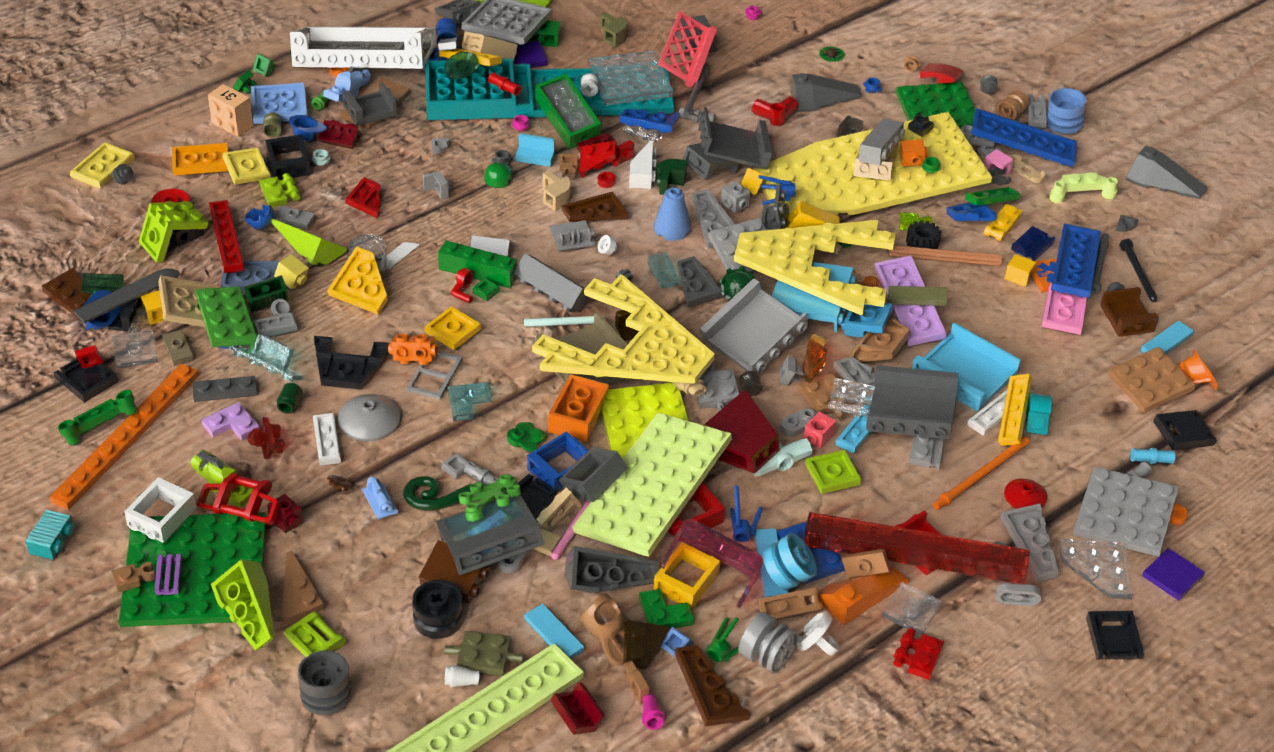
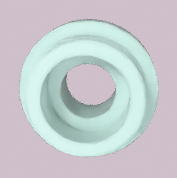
M316 150L313 153L312 162L316 165L324 166L330 162V155L326 150Z

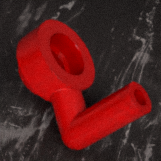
M468 268L459 270L455 277L456 285L451 290L453 297L469 304L472 302L473 297L461 292L462 288H468L472 283L474 277L472 270Z

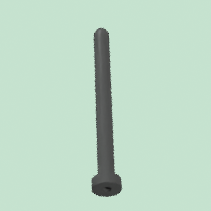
M1107 233L1102 234L1091 289V294L1094 295L1099 294L1102 288L1100 278L1109 240Z

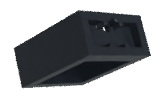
M301 134L265 140L267 157L273 177L283 180L285 173H289L293 178L311 175L309 158ZM300 151L301 153L300 158L276 161L274 157L276 154Z

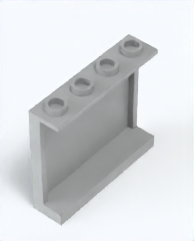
M753 278L700 328V332L704 342L755 377L766 368L770 361L776 359L786 346L791 345L800 333L806 330L808 321L806 313L799 316L761 290L760 282Z

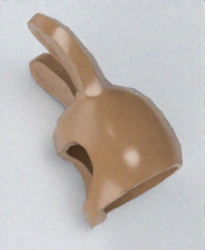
M602 594L581 615V621L594 637L601 640L607 659L614 665H623L624 650L617 642L615 636L619 635L624 639L626 621L617 603L608 594Z

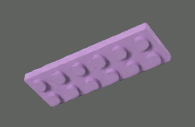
M912 256L874 263V269L883 289H887V299L889 286L925 287ZM892 304V311L896 320L901 325L910 329L911 336L906 341L907 346L946 339V331L934 306Z

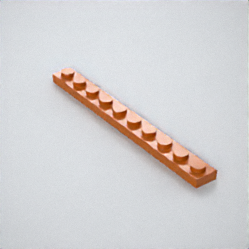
M181 363L137 407L138 411L129 415L50 495L51 502L69 510L199 376L198 370Z

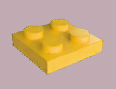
M452 306L424 326L425 333L435 336L436 340L453 350L481 330L479 322Z

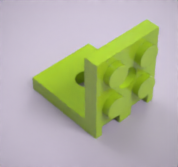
M188 201L150 203L139 243L156 263H161L164 261L173 230L207 229L209 222Z

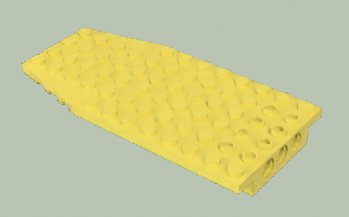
M949 112L928 116L929 121L934 123V128L922 137L908 129V123L913 120L904 122L905 137L901 141L922 139L924 147L928 149V157H935L939 160L941 166L940 170L936 173L930 174L922 169V165L902 167L900 141L899 145L888 155V157L894 158L890 180L854 176L855 159L860 151V144L873 129L815 142L769 162L767 169L754 168V171L767 177L795 183V198L790 197V201H785V204L788 203L789 214L786 215V218H788L799 201L839 216V213L856 215L991 183L992 176ZM763 180L761 184L777 185L779 183ZM761 188L767 200L775 199L776 189Z

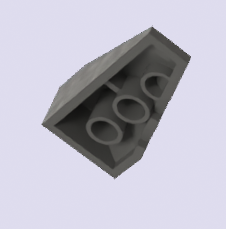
M574 546L566 554L565 578L570 590L587 593L654 584V576L658 572L659 561Z

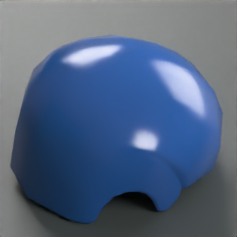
M263 204L262 210L253 208L245 215L244 219L253 229L261 230L271 224L272 219L275 217V212L271 205L266 206Z

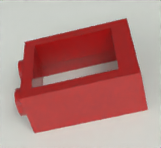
M703 482L688 503L695 500L705 513L684 522L677 517L668 530L679 542L724 522L725 508Z

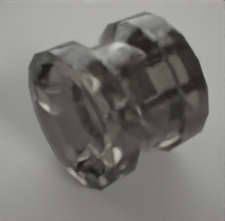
M747 371L740 376L739 380L742 385V391H747L750 396H756L762 391V384L757 372Z

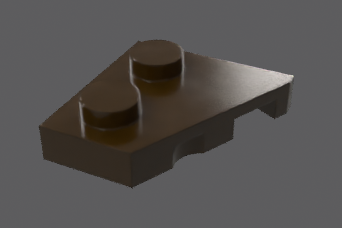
M627 620L624 626L623 664L633 661L637 669L645 670L667 635L669 626Z

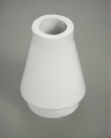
M454 664L446 666L444 685H450V688L478 685L479 671Z

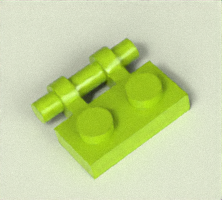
M285 173L281 181H279L278 177L259 180L260 188L267 204L273 208L287 205L288 199L293 198L294 201L300 199L299 189L295 186L294 178L289 173Z

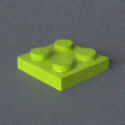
M845 450L806 458L805 466L821 494L861 484V478Z

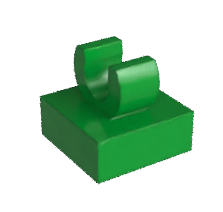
M257 54L252 70L264 76H270L276 64L273 59L263 54Z
M248 69L237 79L232 88L238 92L243 89L248 94L251 91L250 87L257 85L254 80H251L254 74Z

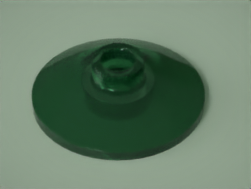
M459 52L448 58L444 65V70L450 78H466L476 71L479 61L477 56L471 52Z

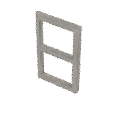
M438 351L437 356L455 360L449 374L424 368L425 365H419L406 391L440 400L459 367L462 356ZM420 373L445 379L438 393L413 387Z

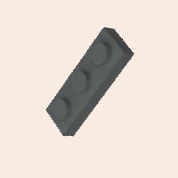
M255 376L193 382L194 402L257 396Z

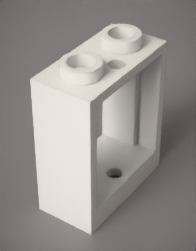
M158 477L125 510L127 525L134 531L142 532L149 538L164 543L196 509L194 493ZM157 499L175 506L160 522L143 515Z

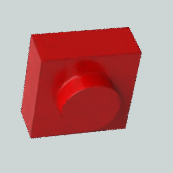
M96 345L75 351L76 358L83 369L103 363L102 355Z

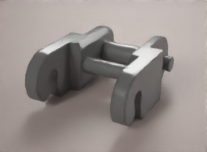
M998 167L988 169L992 176L990 184L1006 185L1012 181L1011 177H1008L1007 180L1006 176H1002L1007 172L1006 167L1003 171Z

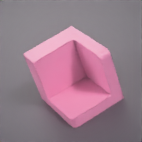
M996 149L985 157L984 166L987 170L998 167L1002 171L1006 167V174L1011 173L1014 159Z

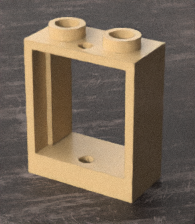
M466 31L461 47L462 49L500 56L502 59H512L513 61L517 52V44Z

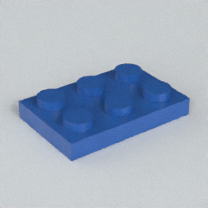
M816 519L777 531L778 541L793 533L798 535L812 552L816 561L817 574L805 581L806 584L845 571L841 556Z

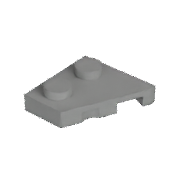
M853 357L834 361L833 368L854 393L875 386V373L872 372V367L862 364Z

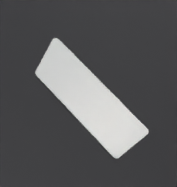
M403 242L387 255L386 269L392 268L418 247L419 244Z

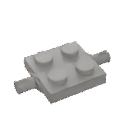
M712 362L711 366L707 368L708 372L703 373L700 377L707 390L697 398L700 409L712 407L717 408L719 412L739 395L733 368L716 371L715 364Z

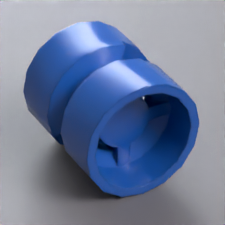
M450 18L440 19L436 24L437 44L441 39L457 38L458 40L456 21Z

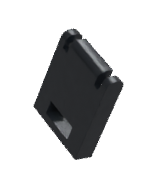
M77 358L61 367V372L59 370L54 372V377L84 403L118 382L117 374L103 363L83 369Z
M1197 410L1156 414L1153 421L1172 450L1213 446L1217 442L1216 437L1213 436L1212 431L1203 418L1199 416ZM1170 423L1178 435L1172 433L1169 428Z
M528 474L517 483L520 486V495L535 520L539 517L541 511L554 501L557 495L554 488L538 478L534 480V476ZM519 513L510 518L516 520L522 518L523 514Z
M1088 611L1086 620L1097 660H1102L1103 654L1106 660L1134 659L1135 654L1137 659H1143L1144 650L1133 611ZM1120 621L1121 626H1101L1102 622Z

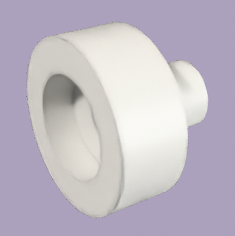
M605 235L599 240L598 251L601 254L609 256L617 251L618 246L613 237Z

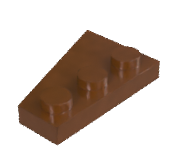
M613 191L562 205V212L569 222L628 219L629 213Z

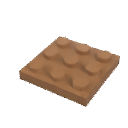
M1156 347L1112 367L1108 372V375L1143 413L1195 389V384L1160 347Z

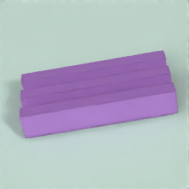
M167 554L165 558H163V555H158L155 595L179 594L181 554H176V557H172V554ZM175 563L173 589H169L171 566ZM163 564H166L164 589H161Z

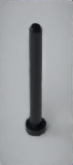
M1122 240L1119 244L1120 249L1126 252L1149 300L1156 302L1157 296L1132 249V240Z

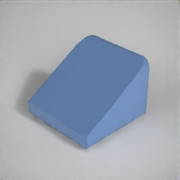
M672 627L660 647L676 657L674 654L676 647L691 646L694 642Z

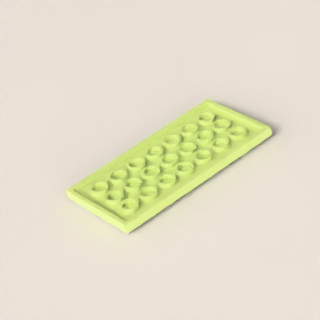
M657 412L623 458L628 469L594 502L589 503L572 526L573 532L650 557L731 442V433Z

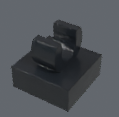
M921 112L916 114L914 120L908 123V129L921 137L934 128V123L929 121L928 116L922 117Z

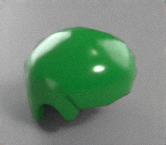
M494 162L487 166L484 173L485 183L495 188L507 187L509 180H512L511 168L501 162Z

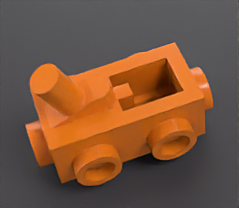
M403 333L396 335L389 343L388 352L390 355H393V360H398L400 364L418 361L420 365H426L438 355V344H435V336H427L426 334L408 336V334Z

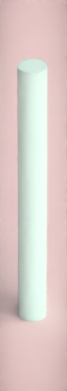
M594 316L524 319V327L594 324Z

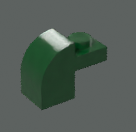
M666 159L657 164L655 182H657V187H660V195L665 194L669 184L684 186L687 160Z

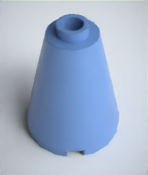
M673 187L665 191L654 221V232L657 236L659 234L664 236L665 240L677 241L685 238V235L690 233L691 224L684 193L682 190Z

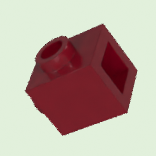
M283 494L277 498L281 503V507L274 524L286 534L290 530L297 528L303 523L301 507L286 494ZM272 502L267 504L268 514L270 513Z

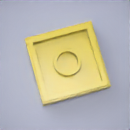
M258 147L223 153L224 162L234 185L270 178V172Z

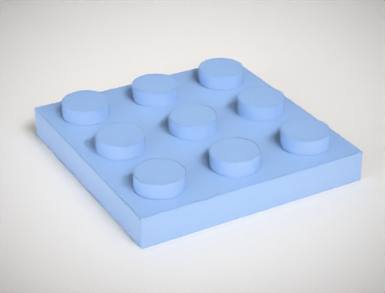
M304 82L251 86L253 124H264V116L270 112L279 114L282 122H288L295 115L307 116Z

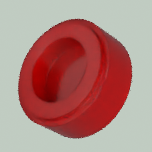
M608 171L601 172L597 176V183L600 187L611 188L616 183V176Z

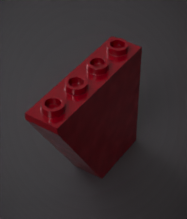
M743 390L704 424V426L731 433L732 440L718 460L755 474L780 451L777 432L747 391Z

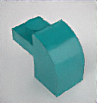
M1029 394L1025 433L1047 435L1052 406L1051 395Z

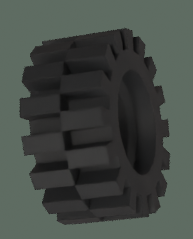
M920 220L919 223L915 221L914 224L911 223L908 227L906 245L938 249L941 230H939L938 226L935 227L934 223L929 224V221H926V223H923V220Z

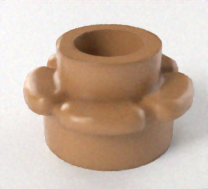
M916 56L906 57L905 69L909 72L917 71V68L921 66Z

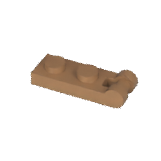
M818 587L758 599L760 613L765 612L777 620L824 610L822 602H819L818 595L820 593ZM809 597L811 604L806 605L804 598Z

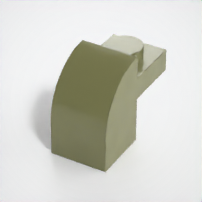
M606 12L601 13L600 29L603 30V41L616 48L626 40L627 21L623 16L615 18Z

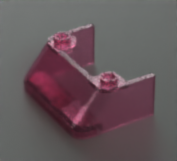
M685 520L673 539L660 567L665 568L679 540L707 555L715 557L721 562L750 576L736 606L741 608L763 565V558L759 553L695 520Z

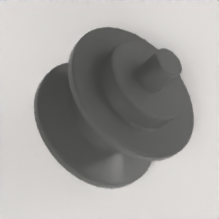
M986 75L981 79L980 88L983 93L992 94L997 91L998 80L995 76Z
M120 164L113 170L112 177L115 182L123 185L133 178V170L126 164Z

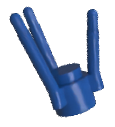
M762 175L758 176L759 179L781 184L782 190L786 191V201H790V197L795 198V183ZM761 184L759 188L776 189L777 185ZM775 199L763 201L762 205L772 204Z
M735 485V511L734 508H730L733 539L738 542H747L750 540L751 535H756V527L763 508H758L752 526L749 524V521L741 519L739 486Z

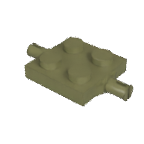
M465 631L463 641L459 646L445 645L444 655L458 656V666L488 675L503 676L505 667L509 662L522 664L524 658L523 653L510 652L511 636Z

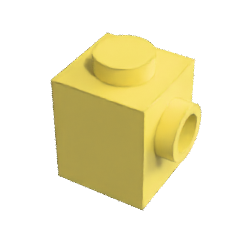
M289 255L278 263L274 276L282 275L285 284L290 289H293L305 283L309 267L293 255Z

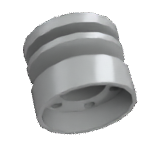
M761 612L756 615L746 628L739 644V654L752 662L759 659L760 667L767 668V671L776 674L790 658L798 640V632L794 629H789L785 624L778 626L777 619L765 612Z

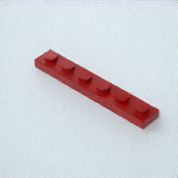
M228 200L208 202L224 273L244 271Z

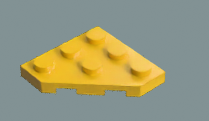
M356 246L328 288L327 293L331 297L379 315L388 301L374 254Z

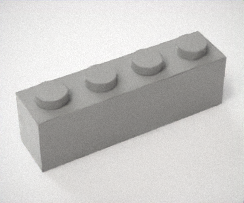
M883 118L860 144L859 161L880 166L887 159L888 155L893 152L894 148L899 145V142L904 139V122Z

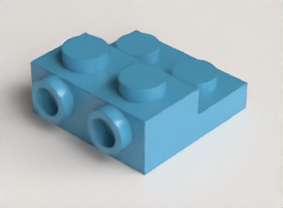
M885 303L884 307L864 304L863 315L847 310L846 319L842 320L841 326L845 336L863 337L866 332L883 333L893 310L892 304Z

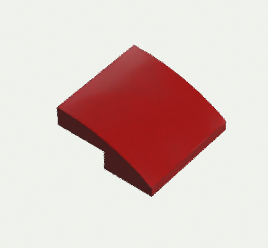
M929 63L920 71V78L937 77L938 83L955 82L964 73L963 70L951 65Z

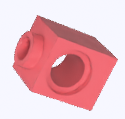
M818 412L805 425L803 439L807 438L811 445L821 449L834 436L836 420Z

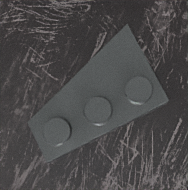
M695 256L677 261V269L687 308L721 297V289Z

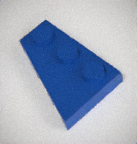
M624 109L620 115L619 122L625 123L628 126L636 125L641 126L643 129H656L662 133L672 132L680 119V113L674 112V115H665V112L658 111V113L649 114L646 110Z

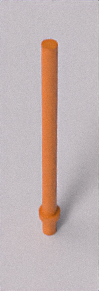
M1023 437L1021 444L1012 445L952 490L942 493L939 499L933 503L934 509L939 510L944 505L948 506L951 504L952 499L1028 445L1030 440L1027 437Z

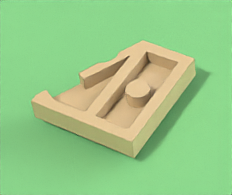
M565 488L555 496L554 501L547 508L541 511L536 520L545 530L551 532L560 524L568 521L570 513L575 510L580 511L583 505L571 491Z

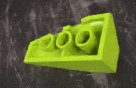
M275 219L271 221L296 251L308 258L306 262L316 266L318 263L327 265L347 252L348 248L281 221Z
M241 559L215 580L211 587L219 606L229 613L231 621L238 624L243 636L255 650L259 651L274 639L268 581L260 562Z

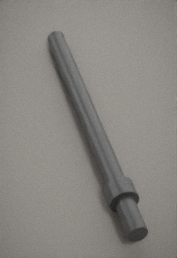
M708 63L704 64L699 79L695 83L685 106L683 116L686 118L689 117L703 82L709 75L710 65Z

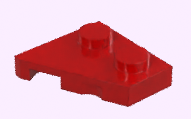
M616 141L581 146L579 175L581 178L587 176L586 172L593 168L598 170L605 164L617 159L618 145Z

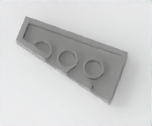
M709 189L692 193L691 200L707 248H712L714 246L708 237L709 231L735 224Z
M1041 504L1001 512V521L1036 581L1040 582L1057 578L1059 571L1054 552L1050 547V537L1046 532V523L1044 517H1042Z

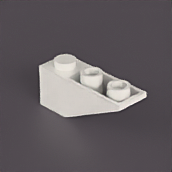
M652 140L630 162L629 188L651 189V182H655V171L652 170L656 168V148H653Z

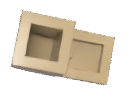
M548 170L543 173V202L554 211L562 208V205L568 204L570 201V180L567 176L560 179Z

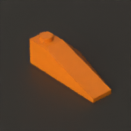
M891 567V570L887 573L854 577L829 584L819 591L818 598L819 602H822L823 607L845 625L907 585L909 580L895 567Z

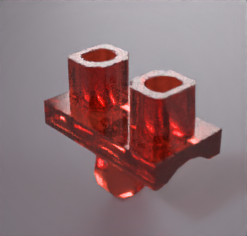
M262 417V427L260 429H252L247 439L249 444L261 447L264 459H270L272 453L283 452L285 443L283 439H279L281 434L280 425L270 424L269 417Z

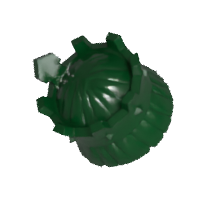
M742 266L739 269H727L726 275L719 281L722 296L730 301L755 278L753 273H749Z

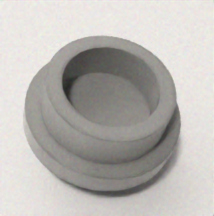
M276 299L271 304L270 309L272 315L277 316L290 313L291 306L285 299Z

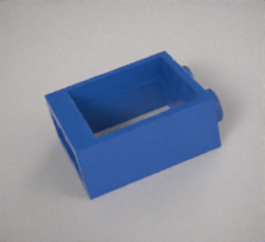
M568 432L563 433L527 455V470L536 478L554 488L556 493L562 490L563 487L559 479L571 467L558 473L547 462L565 451L578 461L589 451V449L580 444L577 438L572 437Z

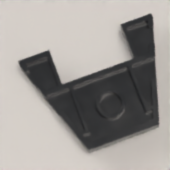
M314 336L322 386L362 389L389 355V343L374 341L370 356L330 352L333 344L332 337Z

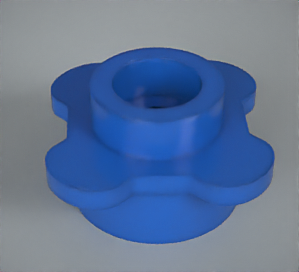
M868 78L867 81L863 82V86L866 87V92L868 93L882 91L880 80L877 78Z

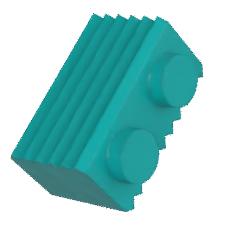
M45 509L43 516H41L32 532H30V535H28V538H26L25 542L28 553L53 560L57 552L60 553L63 550L66 538L72 536L75 526L71 515Z

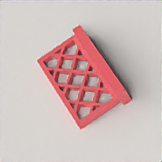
M679 11L658 65L685 80L684 85L691 88L699 79L717 28L712 25L708 28ZM680 19L686 21L688 26L683 27ZM694 28L701 30L702 34L697 36ZM689 29L692 37L687 38L684 30ZM680 31L683 39L678 40L675 32ZM694 40L697 47L692 48L689 41ZM685 42L687 50H682L680 43ZM675 44L678 52H672L670 45ZM685 53L690 54L692 58L691 61H687L684 55ZM676 55H680L682 63H677ZM670 57L673 65L664 62L665 58ZM685 66L687 74L681 72L679 67Z

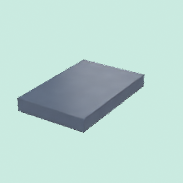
M243 261L244 271L224 273L223 270L221 288L240 286L241 292H244L245 286L274 278L280 261Z

